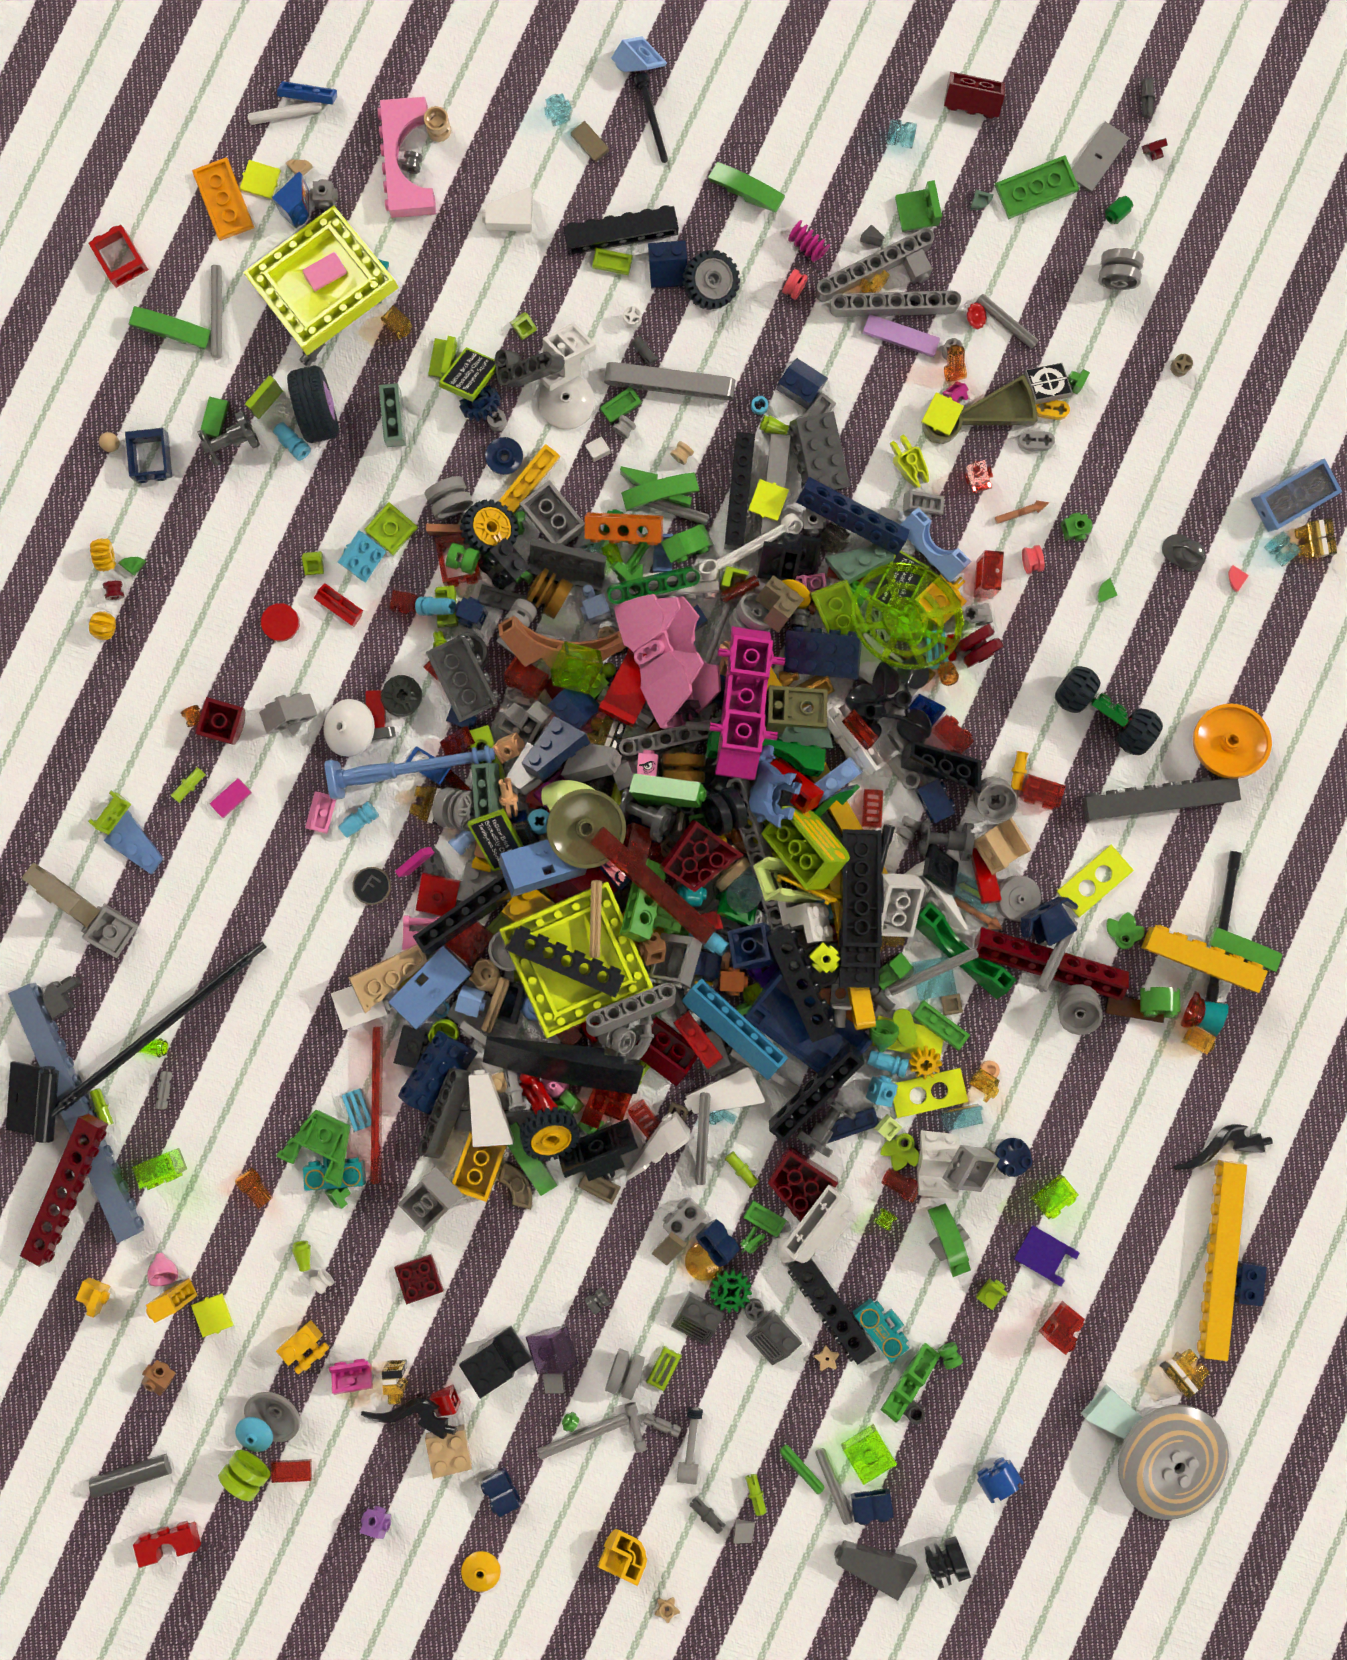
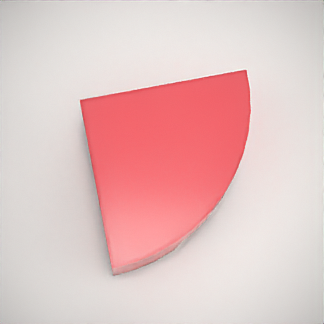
M1234 565L1230 567L1228 572L1232 589L1238 592L1249 576Z

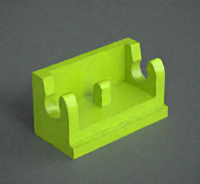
M455 586L436 587L435 598L454 599L457 604ZM456 612L454 614L437 615V628L459 627L458 618L455 615Z
M112 790L109 794L113 799L105 807L97 820H92L91 818L88 820L95 829L107 835L111 833L131 806L129 801Z

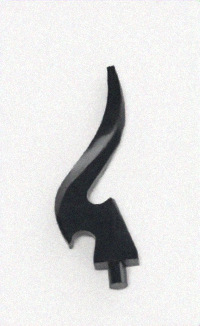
M1231 1124L1223 1127L1197 1157L1173 1167L1175 1170H1185L1202 1166L1210 1161L1230 1140L1234 1142L1233 1149L1235 1151L1258 1153L1265 1152L1264 1146L1273 1144V1140L1271 1137L1262 1138L1260 1133L1246 1137L1244 1131L1248 1126Z
M414 1398L402 1406L385 1413L361 1411V1416L381 1423L396 1422L413 1413H418L420 1415L418 1425L441 1439L447 1437V1433L455 1435L457 1427L448 1425L449 1418L435 1416L434 1409L440 1406L426 1398Z

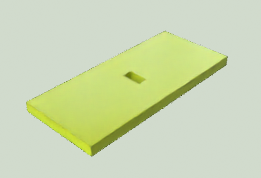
M879 1015L877 1016V1020L881 1019L893 1022L892 1018L883 1017ZM914 1023L917 1033V1041L914 1045L910 1047L903 1046L897 1039L893 1045L887 1048L911 1054L912 1052L917 1053V1047L921 1051L924 1050L926 1045L928 1051L934 1048L935 1054L939 1053L941 1056L944 1040L924 1025Z

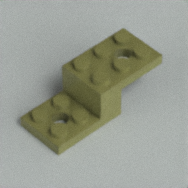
M769 685L764 713L766 731L783 734L786 727L826 729L828 689ZM802 705H811L812 711L805 712L802 709Z

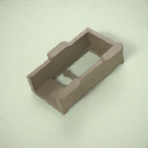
M33 863L21 877L35 888V892L49 903L53 902L86 928L89 927L88 925L100 912L89 901L36 863Z

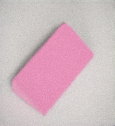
M333 252L303 269V274L312 289L317 291L347 274V271L337 254Z
M315 791L305 828L327 834L336 800L331 799L328 794Z

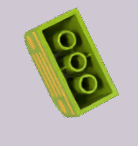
M782 806V810L787 807L795 808L792 820L782 819L780 823L781 828L769 823L761 835L806 890L825 889L849 861V853L814 812L810 810L804 814L795 806Z

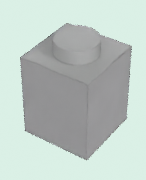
M923 249L905 257L903 265L913 284L918 281L922 283L929 279L932 267Z

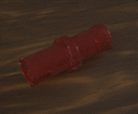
M753 575L742 582L737 581L734 586L721 591V596L729 594L722 598L724 602L727 603L738 596L742 597L746 592L759 587V581L751 584V582L757 580V577Z

